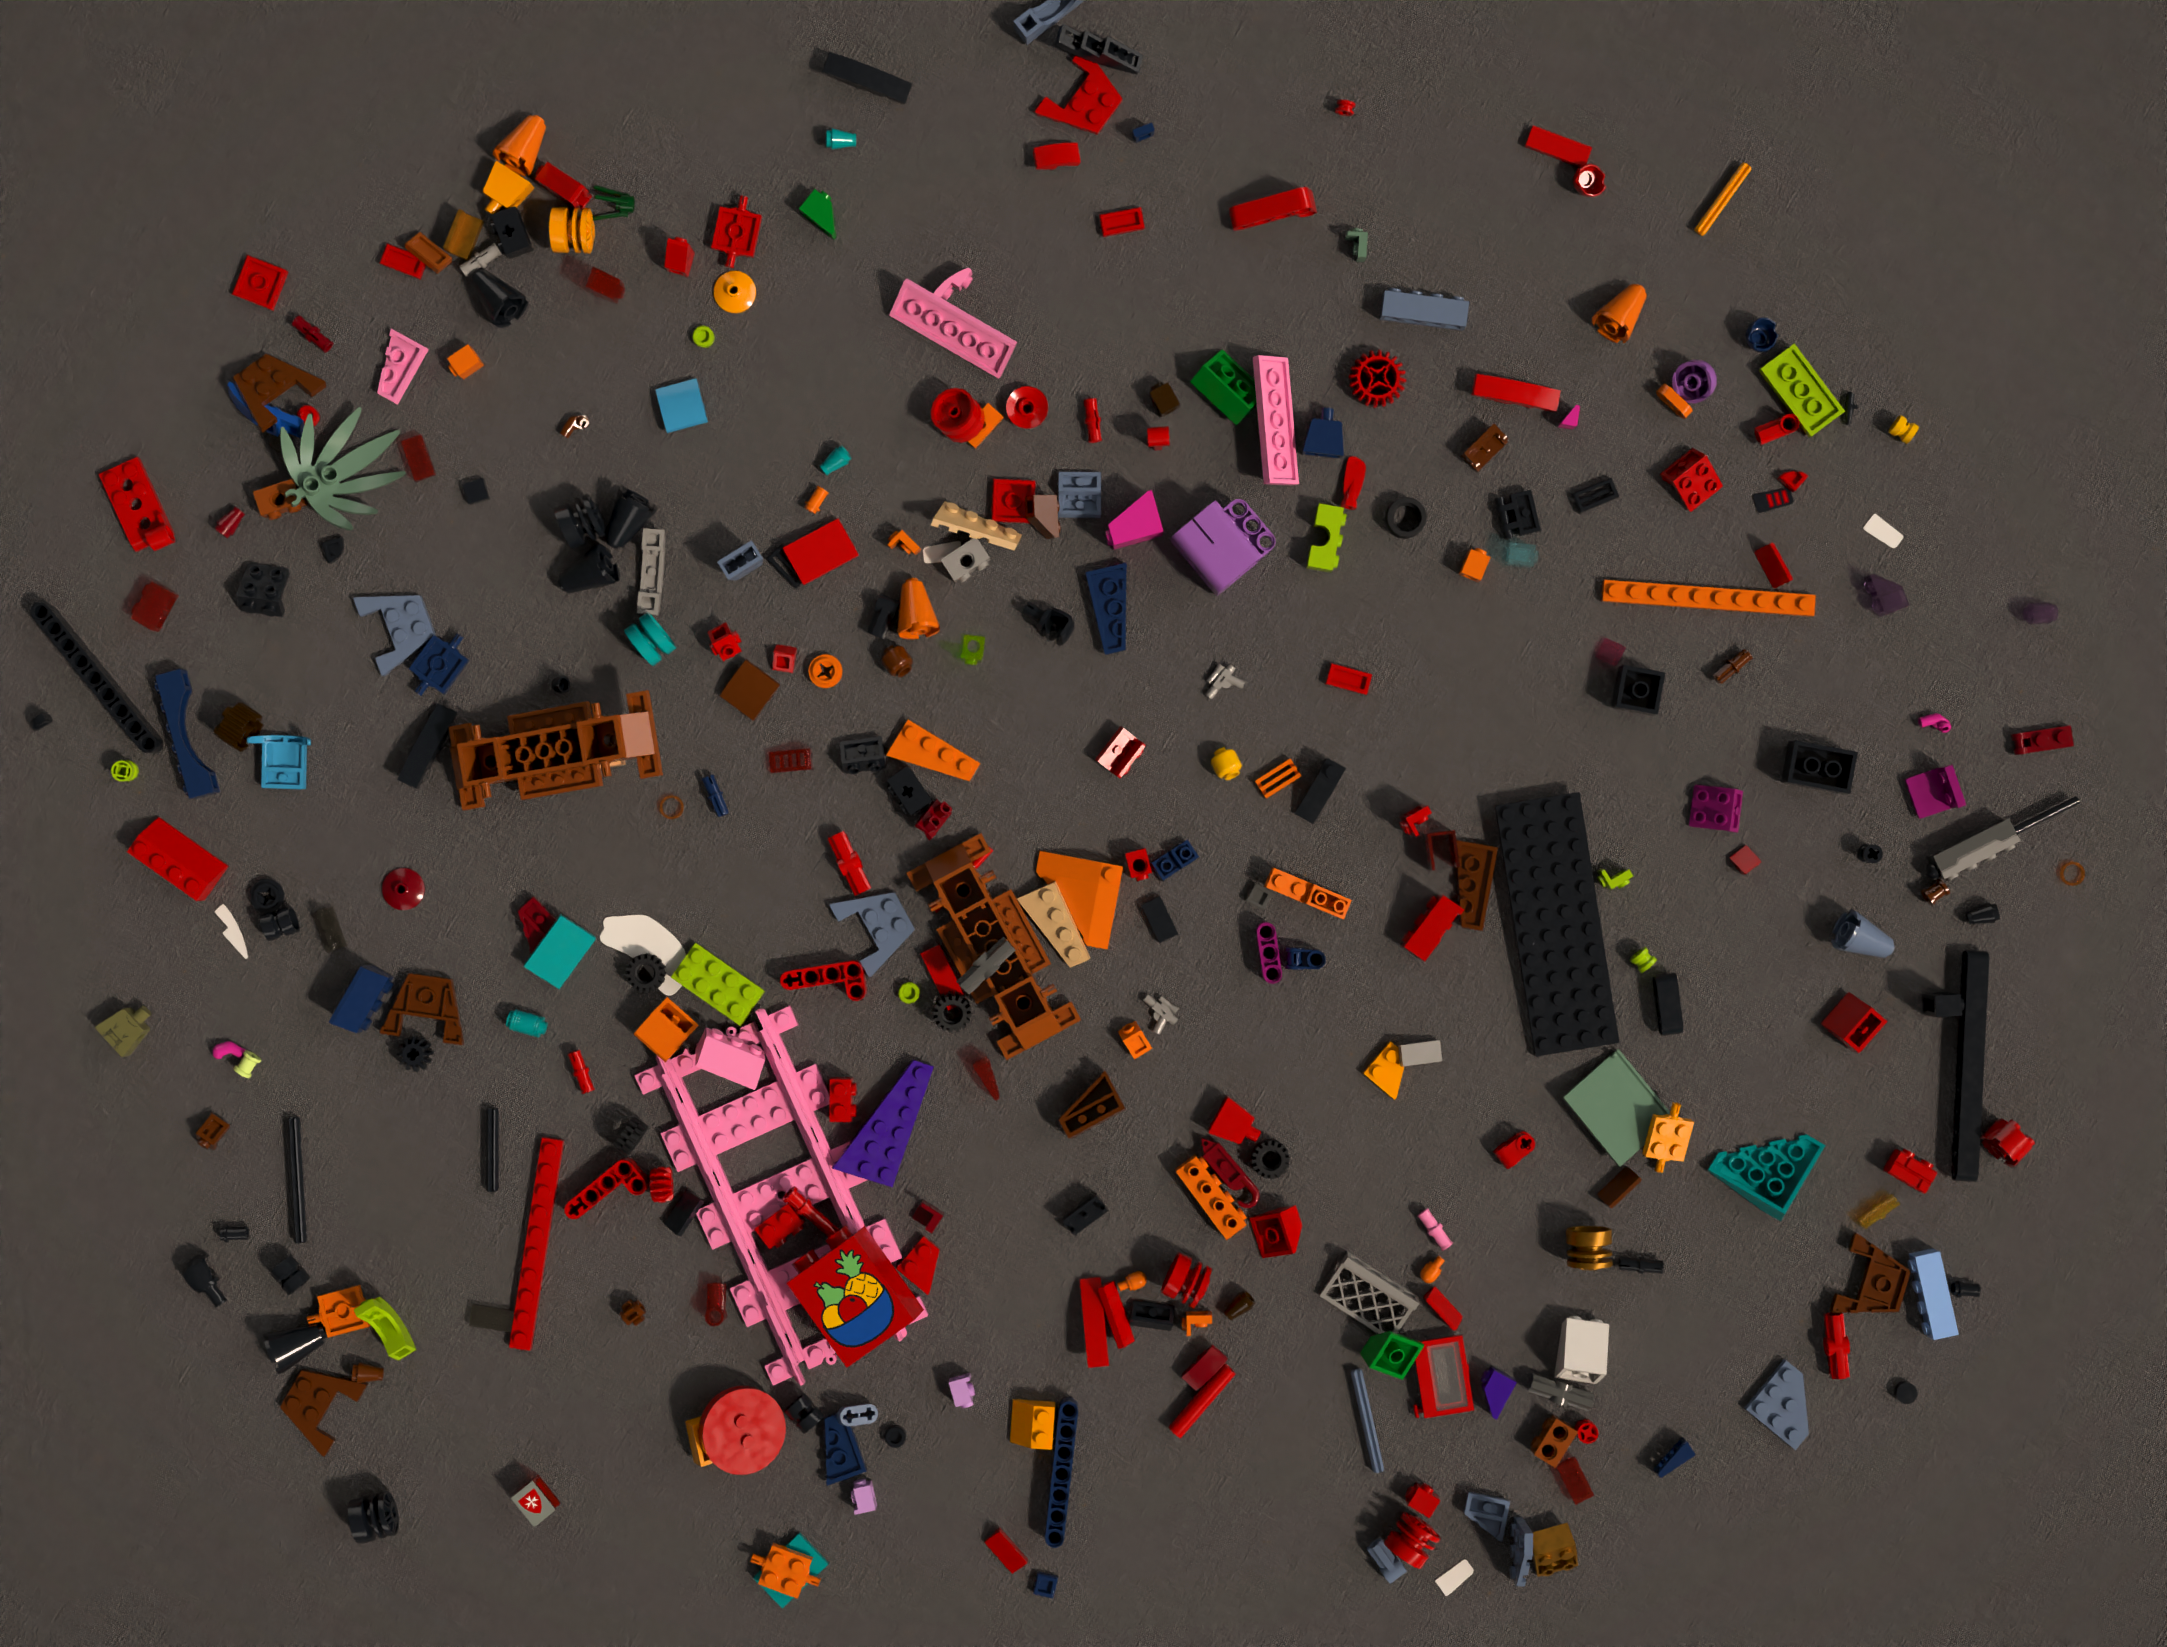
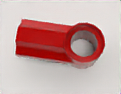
M1786 414L1781 418L1754 428L1756 440L1760 445L1789 435L1798 429L1799 419L1794 414ZM1785 419L1792 423L1791 430L1784 428L1783 421Z
M1169 427L1147 428L1148 447H1152L1154 451L1162 450L1163 446H1169Z

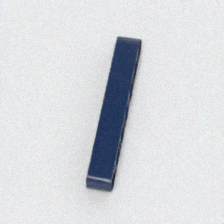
M1072 1397L1062 1399L1059 1405L1045 1541L1052 1548L1060 1547L1065 1536L1078 1419V1403ZM1071 1404L1075 1410L1072 1413H1066L1063 1407ZM1068 1425L1072 1428V1432L1063 1434L1061 1428ZM1061 1447H1067L1070 1452L1067 1455H1061L1058 1450ZM1059 1468H1065L1068 1473L1065 1476H1059L1056 1471ZM1062 1489L1065 1495L1060 1498L1056 1497L1054 1491ZM1058 1510L1062 1512L1063 1516L1056 1519L1052 1517L1051 1513ZM1051 1532H1058L1060 1538L1053 1540L1049 1537V1534Z

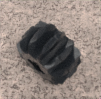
M417 1035L412 1036V1039L405 1038V1044H399L398 1046L403 1051L397 1053L398 1057H403L399 1064L407 1063L405 1069L410 1070L413 1068L414 1072H418L420 1068L426 1069V1063H432L433 1061L432 1058L428 1057V1055L434 1054L433 1050H428L432 1044H424L426 1038L421 1037L418 1039ZM412 1051H419V1056H412Z

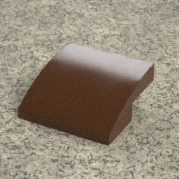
M746 659L724 688L720 697L754 721L781 684Z

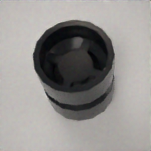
M291 906L279 909L277 914L269 912L260 916L261 929L268 941L280 938L283 933L287 936L300 930L298 917Z
M292 1255L283 1260L270 1272V1275L276 1282H282L281 1287L288 1296L311 1278L304 1269L298 1268L299 1263Z
M805 1393L784 1410V1413L791 1421H797L796 1426L803 1434L812 1429L824 1417V1414L818 1407H812V1400ZM803 1408H806L808 1411L800 1416L798 1413Z

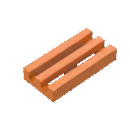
M1290 758L1255 780V783L1265 799H1267L1302 775ZM1289 764L1290 769L1262 786L1261 782ZM1292 772L1295 773L1293 777L1270 792H1266L1265 789Z

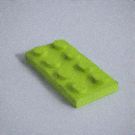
M1795 343L1759 369V372L1789 412L1797 416L1800 427L1809 438L1845 412Z
M697 943L693 945L671 976L676 982L739 1026L743 1024L765 993L759 986Z

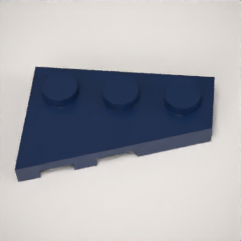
M837 1413L825 1417L826 1485L828 1486L867 1472L852 1426L839 1424ZM843 1415V1419L848 1421V1415Z

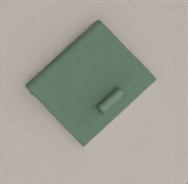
M1619 1049L1610 1054L1562 1097L1618 1167H1621L1645 1145L1652 1115L1670 1114V1111Z

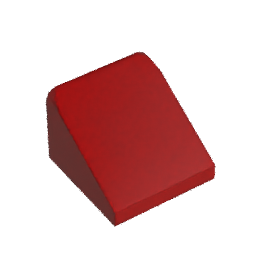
M777 644L773 652L772 670L793 673L797 648Z
M1747 845L1729 857L1742 875L1747 874L1761 863V860Z

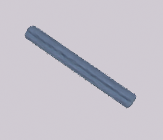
M1356 1368L1351 1370V1376L1371 1466L1374 1473H1380L1384 1471L1364 1376L1362 1369Z

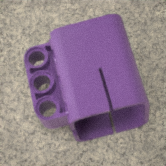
M1235 499L1224 509L1215 500L1193 518L1195 522L1193 520L1189 521L1171 537L1172 544L1216 596L1256 565L1274 548L1276 543L1274 535L1242 499ZM1234 505H1241L1244 513L1236 515L1233 513L1232 507ZM1254 521L1257 524V530L1249 531L1246 528V523ZM1263 537L1269 538L1271 546L1268 548L1262 547L1260 539Z

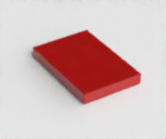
M839 518L782 548L803 586L859 556Z

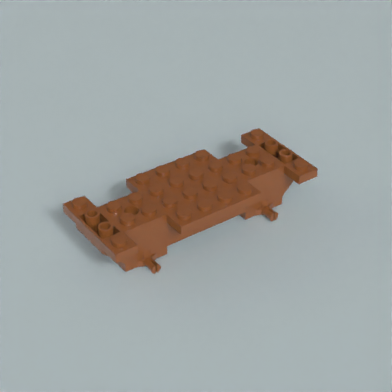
M649 690L626 694L629 714L604 716L601 715L600 703L590 704L589 701L510 715L507 716L510 735L502 737L484 738L481 736L480 725L472 726V723L450 726L449 733L452 745L450 751L462 811L485 807L484 798L492 797L490 784L518 780L521 800L603 786L602 777L612 776L609 763L637 758L640 779L662 776L663 771ZM612 735H614L616 738V742L614 745H612L610 742V738ZM493 757L496 758V766H495V767H494L493 764H492V759H493Z
M982 833L907 872V875L916 892L934 883L938 890L939 899L928 904L930 908L937 904L931 908L932 912L944 906L953 919L936 930L961 976L973 966L972 964L985 951L988 952L1003 937L1016 949L987 980L985 979L971 992L976 1004L994 995L999 1004L1000 1012L989 1017V1020L996 1019L991 1022L993 1026L1005 1020L1013 1031L1011 1034L996 1041L1004 1057L1008 1060L1081 1021V1018L1072 1001L1055 1010L1051 1009L1046 997L1057 992V989L1054 988L1055 985L1051 984L1042 989L1033 973L1051 964L1012 889L992 898L985 883L997 878L995 874L987 878L994 871L991 870L981 876L973 861L991 852ZM961 884L967 885L970 889L969 894L965 897L958 893V887ZM1021 997L1028 998L1030 1001L1029 1007L1025 1009L1019 1007L1018 999Z

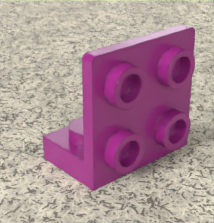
M1944 765L1905 779L1916 815L1919 819L1966 805L1953 765Z
M1694 785L1689 826L1738 833L1743 791L1733 788Z

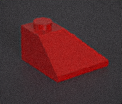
M1296 1205L1280 1207L1249 1218L1262 1258L1296 1253L1302 1229Z

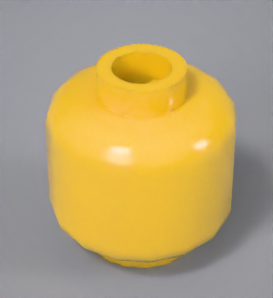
M1223 747L1214 752L1215 756L1211 759V765L1217 777L1231 780L1240 774L1239 770L1242 767V763L1233 749L1226 750Z

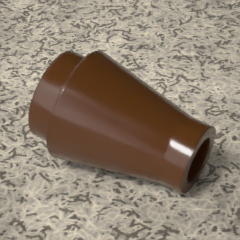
M361 1362L353 1364L352 1381H357V1384L383 1381L384 1368Z

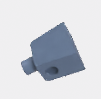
M751 540L717 561L728 580H739L763 565V558Z

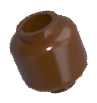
M891 645L884 650L881 662L891 676L903 677L911 671L913 660L903 646L894 647V645Z

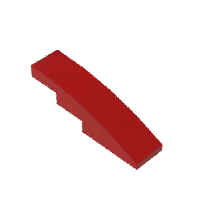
M1475 374L1472 389L1473 396L1504 404L1539 408L1550 412L1557 411L1561 390L1482 374Z
M1101 1277L1080 1279L1088 1368L1109 1366L1104 1307L1098 1292V1288L1102 1286Z

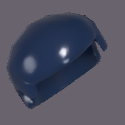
M1768 317L1759 318L1752 322L1746 329L1745 334L1748 346L1756 352H1766L1771 349L1779 336L1775 330L1776 323Z

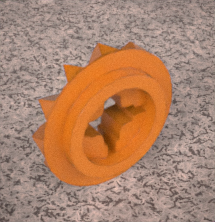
M819 655L810 663L809 677L818 687H833L842 678L843 669L841 663L832 655ZM820 664L826 668L834 666L829 671L831 679L826 675L818 677L822 672Z

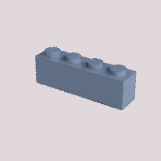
M1389 288L1388 291H1384L1382 296L1379 320L1463 331L1467 324L1469 301H1464L1463 297L1457 296L1448 299L1443 298L1441 294L1425 296L1419 291L1402 293L1400 289Z

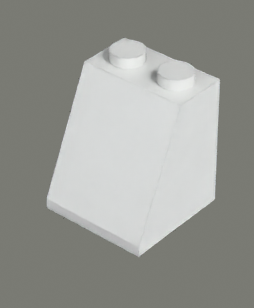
M1578 1316L1566 1318L1562 1323L1554 1378L1597 1384L1607 1373L1609 1324H1605L1602 1320L1598 1319L1585 1321Z

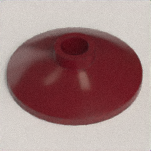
M399 868L393 870L386 876L383 882V897L395 909H412L424 897V881L412 869ZM400 885H403L405 887V891L403 893H400L398 891Z

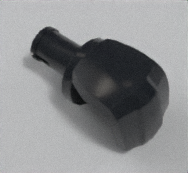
M1030 601L1023 609V614L1038 622V630L1042 631L1044 629L1047 640L1051 631L1057 632L1056 644L1058 646L1065 644L1074 631V620L1071 615L1062 610L1049 607L1044 611Z
M209 1254L195 1256L187 1262L182 1270V1276L198 1294L201 1292L206 1293L214 1307L217 1308L227 1301L216 1285L220 1278L219 1276L212 1278L211 1270L205 1261Z

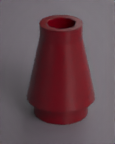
M234 507L215 522L217 525L214 529L228 539L231 535H234L245 514L237 507Z

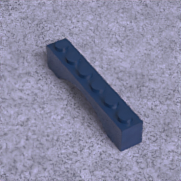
M177 669L156 675L155 688L162 699L160 706L162 712L167 717L166 728L168 733L172 735L174 742L172 743V750L179 760L177 767L180 775H183L185 784H183L185 794L189 796V799H198L220 793L215 772L200 760L187 736L185 725L186 708L192 693L187 670Z

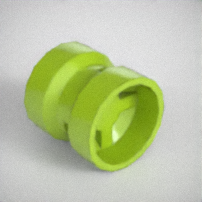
M130 760L117 761L111 768V774L117 781H132L139 773L137 764Z

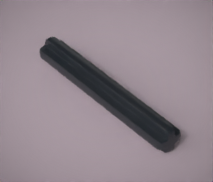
M487 1108L486 1191L496 1192L499 1189V1109Z

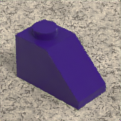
M1491 1366L1489 1371L1486 1370L1483 1373L1481 1386L1489 1413L1497 1420L1517 1382L1514 1378Z

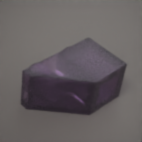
M1875 574L1864 577V587L1867 593L1871 594L1873 599L1872 607L1875 613L1879 614V617L1910 606L1901 585Z

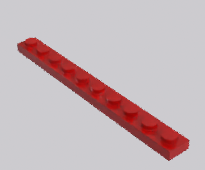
M542 1137L509 1348L528 1351L532 1349L564 1140Z

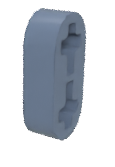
M872 1404L845 1406L837 1412V1421L843 1426L870 1424L878 1417V1410ZM867 1410L872 1412L871 1415L868 1416V1418L865 1416H860V1413L866 1412ZM847 1412L855 1414V1417L848 1418V1421L843 1419V1415H846Z

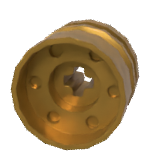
M1576 1226L1566 1229V1243L1576 1246L1575 1249L1567 1251L1568 1256L1574 1257L1567 1259L1568 1267L1581 1270H1599L1613 1266L1611 1259L1604 1258L1612 1256V1251L1602 1248V1246L1612 1244L1611 1228Z

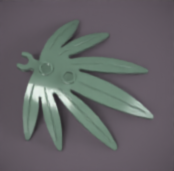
M358 407L334 432L314 466L311 465L314 450L312 415L308 414L302 431L300 464L291 438L285 428L281 427L280 445L282 457L290 477L298 487L297 490L289 489L286 491L285 498L290 495L295 496L296 500L291 503V506L296 507L301 499L305 497L320 517L339 528L351 531L354 527L344 516L332 508L359 515L377 514L378 510L355 501L337 498L333 495L370 491L392 483L403 477L406 473L405 471L377 474L339 483L358 473L376 460L400 434V430H396L378 437L346 454L332 465H328L349 439L360 416L361 407Z

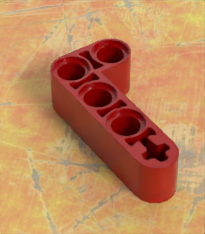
M1300 187L1232 206L1229 208L1232 228L1234 231L1294 215L1298 217L1311 216L1316 214L1317 210L1313 191L1308 187Z
M857 960L789 970L784 972L780 978L781 986L787 990L845 982L846 993L851 1000L859 1001L867 994L864 968L861 962ZM851 964L858 966V975L852 976L849 974L848 967ZM833 967L838 971L836 979L828 977L827 971L829 968ZM808 971L816 973L817 980L815 982L807 980L806 974ZM799 972H802L801 980L793 982L792 986L790 982H786L789 974H791L792 978L800 976ZM854 985L862 988L861 996L856 997L852 994L851 989Z
M623 1158L565 1205V1214L570 1219L580 1218L622 1183L631 1194L640 1195L649 1188L650 1180L632 1158ZM621 1163L629 1165V1173L621 1171ZM605 1176L613 1179L612 1187L605 1185ZM635 1179L643 1182V1189L635 1188ZM589 1190L596 1192V1200H591L588 1197ZM582 1201L584 1205L574 1212L572 1210L574 1206Z

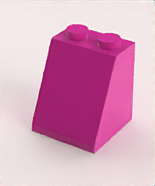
M1152 490L1147 491L1108 524L1105 536L1108 546L1112 545L1113 550L1163 535V528Z

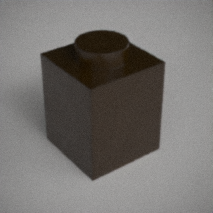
M1160 382L1151 387L1152 391L1149 392V397L1161 418L1180 408V402L1168 382L1165 384Z

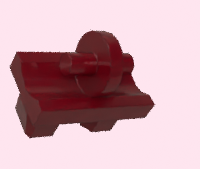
M935 799L920 817L915 827L923 831L928 840L933 839L952 814V808L945 801L940 802L938 799Z

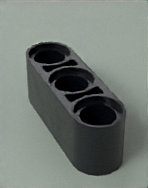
M1675 972L1653 975V990L1659 1033L1661 1036L1682 1034L1683 1019L1677 975Z

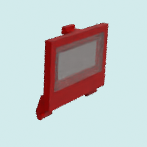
M1463 1335L1418 1341L1424 1344L1423 1349L1415 1360L1422 1407H1418L1417 1404L1413 1405L1415 1418H1419V1413H1423L1424 1418L1474 1411L1469 1380L1470 1371L1466 1360Z

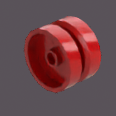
M951 388L945 390L937 396L931 408V419L934 425L953 442L963 443L970 441L983 428L985 421L984 411L980 404L964 389Z

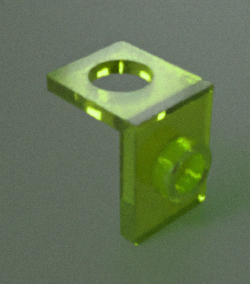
M964 635L963 650L960 658L965 660V664L977 665L978 662H983L985 637ZM972 640H976L980 644V649L975 653L970 652L967 648L968 643Z

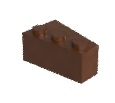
M1106 1071L1059 1119L1068 1139L1071 1140L1127 1110Z

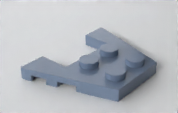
M420 595L353 598L361 617L379 610L382 611L396 649L375 658L381 676L388 675L392 669L403 663L407 657L418 651L429 642L433 635H436L425 603Z
M896 892L829 905L838 922L859 912L879 951L860 961L868 977L873 976L915 930Z

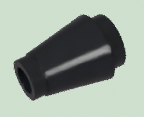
M1987 903L1965 913L1969 925L1995 923V921L2000 920L1996 903Z

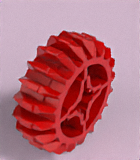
M1371 350L1369 351V358L1363 353L1361 355L1362 361L1359 359L1355 360V364L1358 367L1352 366L1350 369L1355 374H1350L1348 378L1355 381L1351 382L1349 387L1357 388L1352 394L1357 395L1360 393L1359 402L1363 398L1367 399L1365 406H1368L1370 401H1373V408H1376L1380 401L1381 406L1385 407L1386 400L1392 404L1394 402L1393 397L1397 399L1400 397L1397 391L1403 392L1404 387L1400 384L1405 383L1406 379L1400 376H1403L1406 372L1405 370H1398L1403 364L1401 362L1394 363L1397 359L1396 356L1390 360L1388 358L1390 352L1388 351L1382 356V351L1378 350L1377 356H1375ZM1371 363L1384 364V366L1378 370L1372 367L1369 368L1367 365ZM1389 369L1394 376L1393 387L1389 385L1390 382L1386 379V373ZM1361 371L1366 373L1365 376L1369 380L1366 388L1361 383ZM1382 372H1384L1381 376L1382 378L1380 379V381H1377V383L1375 382L1373 386H1371V384L1373 383V379L1380 375ZM1375 388H1380L1383 391L1386 390L1388 393L1383 395H1374L1370 392Z

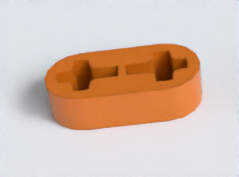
M1663 384L1656 391L1657 396L1680 418L1686 419L1693 412L1691 406L1667 384Z

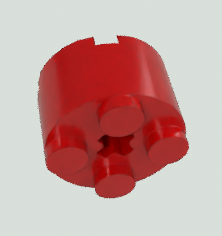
M2002 1118L1998 1119L1981 1136V1139H1984L1982 1144L1987 1151L1996 1159L2001 1157L2006 1160L2003 1164L2009 1167H2015L2032 1149L2035 1142L2028 1135H2024L2020 1131V1125L2012 1119L2009 1122Z

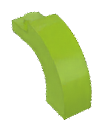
M381 1297L365 1300L359 1307L354 1309L356 1317L368 1322L379 1334L388 1356L399 1361L416 1350L403 1321L395 1310Z

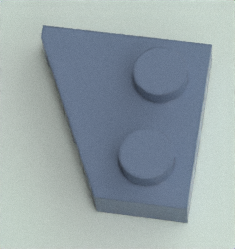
M1467 1491L1463 1513L1471 1520H1474L1485 1531L1492 1534L1498 1541H1503L1510 1500Z

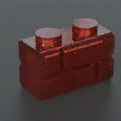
M151 581L150 584H146L143 588L141 601L133 606L131 619L150 630L159 632L179 594Z

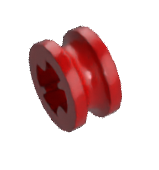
M1337 100L1338 107L1335 109V112L1343 116H1353L1354 111L1352 109L1355 108L1356 104L1349 100Z

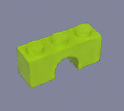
M1320 503L1317 505L1313 527L1324 529L1328 534V542L1324 546H1310L1307 569L1331 573L1333 568H1337L1339 556L1336 555L1337 547H1341L1343 535L1340 534V528L1345 526L1347 514L1343 513V507Z

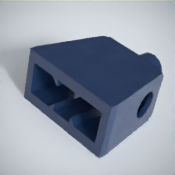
M1321 408L1320 419L1312 418L1302 449V455L1342 459L1344 455L1342 422L1333 421L1334 409Z

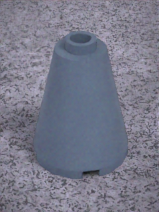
M1851 909L1849 914L1843 913L1837 920L1832 932L1836 934L1835 940L1831 939L1834 948L1880 958H1886L1893 953L1895 948L1893 939L1859 912Z

